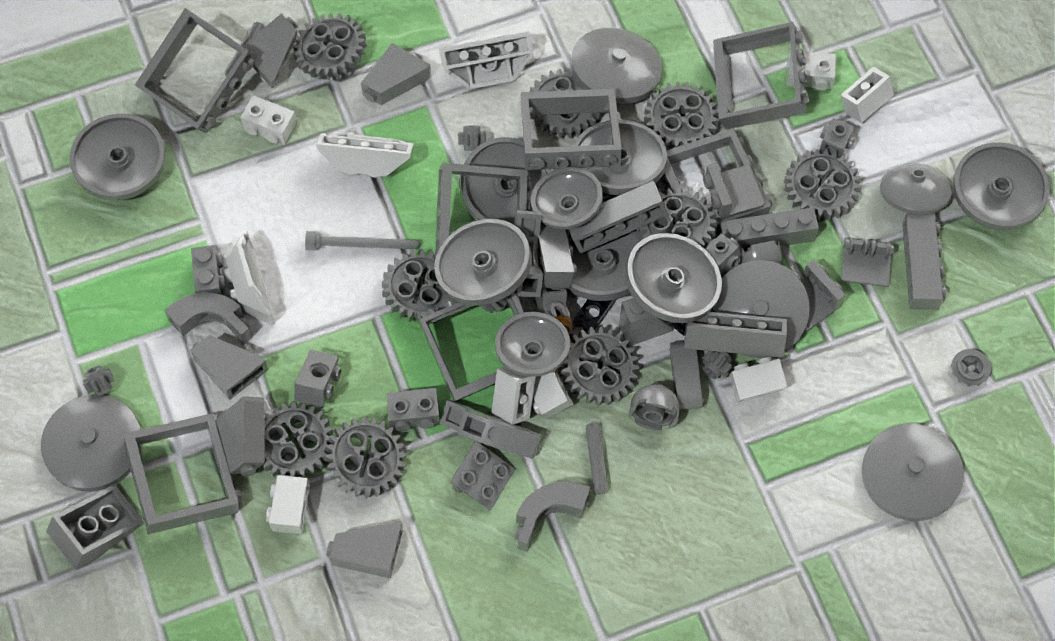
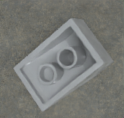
M114 484L53 515L46 533L73 568L77 570L98 559L141 527L144 521Z

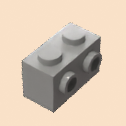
M215 245L191 248L195 293L209 292L223 295L222 289H226L225 277L220 272V268L224 267L222 253H217Z
M436 388L387 393L389 422L393 430L407 431L412 427L429 429L435 425H440Z

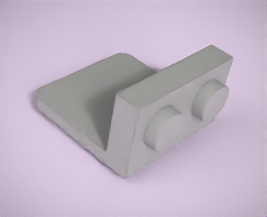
M716 163L707 165L705 175H703V182L705 188L710 192L712 206L717 210L720 219L764 206L763 196L750 166L745 165L719 172Z
M814 260L806 265L803 276L799 278L806 289L810 308L804 332L809 331L838 310L845 298L841 285L837 282L834 283L828 276L827 270L822 265H818Z

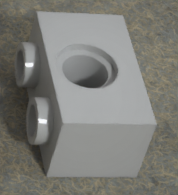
M310 349L295 382V401L320 407L324 406L326 399L332 397L334 381H338L341 375V367L338 366V356Z

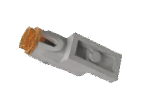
M541 288L540 297H536V304L540 313L548 314L559 320L570 335L573 323L566 306L567 292L565 288Z

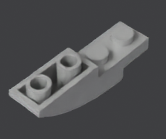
M447 400L440 420V424L456 430L462 436L531 459L535 456L541 435L516 424L511 425L499 417L489 416L453 400Z

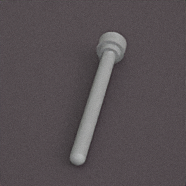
M306 231L305 249L316 250V248L321 246L420 248V242L418 240L325 237L321 236V234H316V231Z

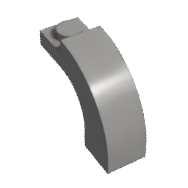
M516 210L514 225L524 233L532 252V263L529 273L523 283L515 290L516 296L540 297L543 273L538 263V238L542 214L538 211Z
M209 292L191 294L177 300L164 310L168 321L182 336H185L201 323L213 321L227 326L243 344L252 339L249 331L251 326L243 318L241 306L221 294Z
M555 482L542 486L532 492L521 504L516 514V523H519L515 534V539L518 540V549L528 552L536 526L549 514L566 513L582 518L590 495V487L573 482Z

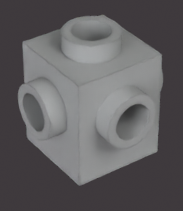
M833 118L830 125H825L821 132L820 138L823 140L819 152L824 153L826 148L829 155L837 151L836 157L840 158L843 156L846 149L851 150L856 137L852 136L854 126L849 125L846 121Z
M722 233L716 239H712L705 248L716 262L721 278L731 269L738 266L742 257L739 250L741 247L738 242L732 237L728 239Z

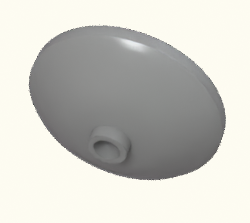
M903 164L890 169L884 174L881 179L880 192L885 201L892 207L906 213L923 215L935 213L946 207L951 199L952 187L948 179L932 167L922 164Z
M577 167L560 168L546 174L535 185L531 195L532 210L542 214L541 222L544 225L555 229H571L585 224L597 214L603 201V191L599 180L591 172Z
M526 312L511 317L499 328L495 338V350L500 362L510 371L522 376H542L555 371L565 362L570 350V337L565 326L556 318L545 313Z

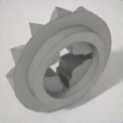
M965 349L958 352L951 364L952 375L956 376L959 383L967 384L968 387L971 385H981L987 381L991 373V364L988 358L982 352L974 349ZM976 362L974 371L966 374L967 366H971V364Z

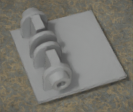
M853 237L844 238L841 281L889 287L891 254L893 255L894 245L890 242L868 241V239L861 240L854 239Z
M474 441L450 483L453 484L452 489L458 493L463 491L490 511L515 468L479 442Z

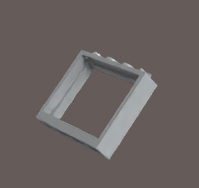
M185 8L135 83V86L198 130L207 133L216 124V118L220 112L228 106L229 98L233 92L241 86L245 74L253 68L254 60L257 56ZM197 24L241 53V56L199 119L155 90Z
M794 22L713 40L718 114L725 130L806 113V103H809L807 90H804L807 76L805 70L802 69V63H805L804 52L800 49V43H803V36L801 30H797ZM790 41L796 99L733 112L729 55Z
M615 89L521 92L525 170L621 166L622 149ZM609 112L612 145L532 148L530 115Z
M734 129L667 150L666 169L661 177L666 192L668 189H671L672 193H676L677 189L680 188L681 193H684L671 164L728 145L739 167L745 165L751 167L763 196L764 206L723 219L717 217L715 235L718 234L720 221L766 215L770 213L772 206L769 194H765L762 188L763 182L760 175H756L753 169L754 164L751 156L745 153L743 139L741 136H737Z
M442 163L438 173L435 259L441 245L449 237L452 174L518 180L517 210L530 211V201H527V192L530 191L531 178H527L528 170Z
M514 291L506 297V300L515 316L524 313ZM451 300L444 304L445 308L437 312L433 308L422 313L423 318H420L418 323L452 400L456 402L495 385L497 372L457 389L429 327L430 324L472 307V305H465Z
M213 413L124 433V446L148 535L238 513V504L242 502L241 494L238 488L234 489L232 481L235 480V474H230ZM208 429L227 499L156 516L137 445Z

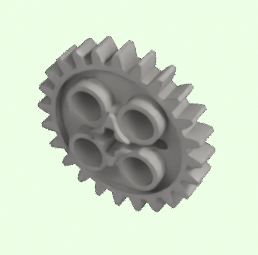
M330 13L326 19L323 15H320L319 21L313 18L312 25L305 23L306 30L298 31L301 37H297L295 40L296 45H293L295 53L293 55L299 68H302L305 74L309 73L311 78L317 75L318 79L321 80L326 75L327 79L330 80L333 74L337 78L340 77V72L347 75V68L356 69L354 62L361 63L359 55L366 54L363 49L367 47L364 31L361 25H358L356 19L351 20L349 15L343 18L341 13H338L336 18H334L332 13Z
M560 68L556 75L549 71L548 78L542 74L541 82L535 80L534 87H530V92L563 91L559 90L560 88H565L566 90L564 91L583 89L576 82L569 68L566 74H563ZM600 113L530 115V119H535V126L541 125L542 132L549 129L550 136L558 132L559 138L563 136V133H566L568 138H571L572 132L579 136L581 129L585 131L589 128V125H595V119L600 118ZM564 116H570L571 118L565 119V118H563V117H564Z
M677 82L674 88L668 83L667 90L659 87L658 94L653 92L652 99L647 100V107L644 110V123H647L646 127L652 129L666 143V149L670 145L676 148L716 133V126L719 124L718 110H716L717 102H712V95L705 97L706 89L700 92L697 91V84L693 88H689V82H686L684 87H681L680 83ZM665 106H671V107H673V108L668 109V108H665Z
M816 148L814 155H812L807 150L805 158L799 154L797 161L792 160L791 168H787V176L784 179L786 184L784 192H789L787 200H794L793 208L800 206V209L814 207L817 220H820L822 215H825L826 219L830 220L831 214L838 219L841 212L847 214L849 208H853L855 201H858L861 185H859L861 177L856 176L858 169H851L852 161L844 162L845 155L840 158L836 157L837 151L829 155L828 149L825 148L824 153L820 154L818 148ZM815 168H820L824 171H818ZM834 170L829 176L827 183H824L830 171ZM835 181H840L843 184H837ZM802 184H807L810 188L803 187ZM818 185L821 186V188L817 192V195L814 198H810L811 196H813V194L816 193ZM821 197H826L829 201H825Z
M680 188L677 189L676 193H672L671 189H668V195L659 192L669 215L640 227L639 233L642 238L660 233L677 234L695 241L705 249V243L708 244L711 241V237H715V228H717L716 212H713L712 204H707L706 197L699 200V192L691 196L690 189H687L685 193H681Z
M412 250L411 257L402 253V261L394 258V265L388 264V272L383 273L382 296L387 297L386 305H392V313L399 310L400 319L407 315L408 322H411L414 317L417 318L418 323L419 319L423 318L422 313L433 308L437 312L445 308L444 304L452 300L443 292L438 282L431 280L436 278L433 251L428 256H425L424 250H421L420 255H416L415 251ZM427 269L425 284L421 287L418 302L414 304L413 302L417 296V289L420 288L424 270ZM414 271V272H417L418 274H416V275H411V274H409V272ZM407 291L411 294L403 295L401 292ZM431 298L434 301L426 302L424 299Z
M590 327L588 335L584 330H581L579 337L576 335L572 336L568 357L561 365V367L565 368L561 371L560 375L567 376L564 385L572 384L570 393L576 390L579 392L577 399L584 395L586 396L587 404L591 399H595L596 406H598L603 399L605 404L609 405L611 398L618 402L620 395L626 397L628 394L627 389L632 390L634 387L632 382H635L638 378L634 373L639 370V366L633 364L639 358L631 356L635 348L627 349L628 339L623 342L620 341L621 333L614 337L612 336V329L606 334L603 331V327H600L597 333H595L593 327ZM586 348H593L596 351V355L589 354ZM609 356H616L619 359V363L612 362ZM597 363H600V364H601V368H602V369L597 368V367H598V364H597ZM579 369L587 370L590 377L582 376ZM602 377L610 378L613 385L605 384Z
M293 401L291 408H287L286 404L282 403L281 411L273 407V415L265 413L267 421L265 422V464L263 467L266 472L272 469L273 477L281 473L282 476L291 475L296 477L300 474L302 478H306V472L315 476V467L323 470L321 461H325L326 453H329L325 451V447L331 444L328 439L334 432L332 427H328L330 425L329 419H323L322 411L315 414V406L307 410L305 403H302L300 408H297L295 401ZM297 422L305 423L299 429L293 428V425ZM283 424L288 426L294 440L298 441L299 447L306 458H301L294 443L290 441L288 433L282 427ZM276 434L283 435L278 441L271 440ZM308 442L317 443L314 448L305 447ZM287 454L295 455L290 461L283 460Z
M363 416L360 423H358L354 417L351 420V426L347 422H343V430L336 428L334 431L337 437L330 436L328 439L333 445L325 447V451L331 453L324 458L325 461L331 462L326 467V471H334L330 479L338 478L340 480L337 484L338 488L346 485V494L351 489H354L355 497H358L361 491L364 492L365 498L369 497L371 491L377 497L380 494V488L386 493L389 490L388 484L395 486L397 483L395 478L402 476L403 473L398 469H404L406 466L404 462L400 461L406 457V453L399 451L405 445L402 443L397 444L396 441L400 435H391L393 427L387 430L384 429L385 421H382L380 425H376V418L373 417L371 422L367 423L366 417ZM370 436L371 444L367 453L369 460L364 467V476L360 478L359 473L364 460L362 454L367 446V437ZM350 438H358L362 446H353ZM374 444H382L386 452H377ZM345 462H353L356 465V470H348L345 467ZM369 468H378L381 476L375 477L371 475Z

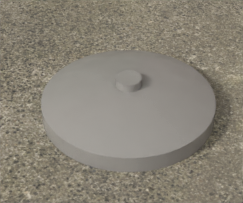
M601 28L583 35L576 42L570 59L573 77L583 90L615 89L616 104H630L647 98L656 89L662 73L661 60L653 46L641 36L618 28Z
M111 114L92 121L79 132L70 150V166L78 184L89 194L105 200H125L138 196L148 190L160 177L166 159L165 147L156 128L145 119L131 114Z
M618 120L622 149L621 166L588 167L582 169L591 172L599 180L602 191L605 194H624L651 181H654L656 184L666 169L667 150L663 140L652 129L633 121ZM610 121L595 124L583 131L576 139L574 146L612 145Z
M510 137L488 140L475 148L463 165L525 170L524 141ZM551 169L528 170L527 178H531L530 191L527 192V201L531 203V195L535 185L542 177L552 172ZM460 175L459 188L463 203L477 221L499 219L514 225L517 210L518 180Z
M987 143L970 150L959 162L953 177L954 196L962 211L976 223L995 230H1014L1033 222L1043 211L1050 192L1049 179L1042 164L1028 151L1008 143Z
M499 219L474 221L457 229L441 245L435 259L436 279L443 292L458 303L472 306L491 304L509 296L523 283L531 267L532 252L524 233L512 223Z
M636 229L581 254L572 239L571 233H569L568 244L573 248L572 263L576 264L577 274L576 278L572 279L570 288L567 289L579 297L595 301L614 300L631 294L625 281V265L633 248L643 240L639 231Z
M671 233L648 236L636 244L626 261L625 281L629 292L645 311L659 319L674 323L696 321L707 315L720 297L722 279L716 262L701 245L684 236Z
M753 260L734 267L724 275L720 297L712 309L717 313L787 319V339L784 349L786 351L803 334L808 322L810 308L805 287L790 269L773 261ZM750 354L746 355V356H749V357H756V358L768 357V356L750 355Z
M103 395L82 396L61 406L48 420L41 438L42 458L52 476L64 486L86 492L103 490L114 484L116 485L130 474L131 469L124 446V433L141 430V427L133 412L119 400ZM143 444L137 445L140 455H141L142 445H143Z
M899 424L882 431L868 446L862 462L863 483L874 503L886 513L907 521H924L941 515L955 502L963 485V464L954 445L940 432L920 424Z

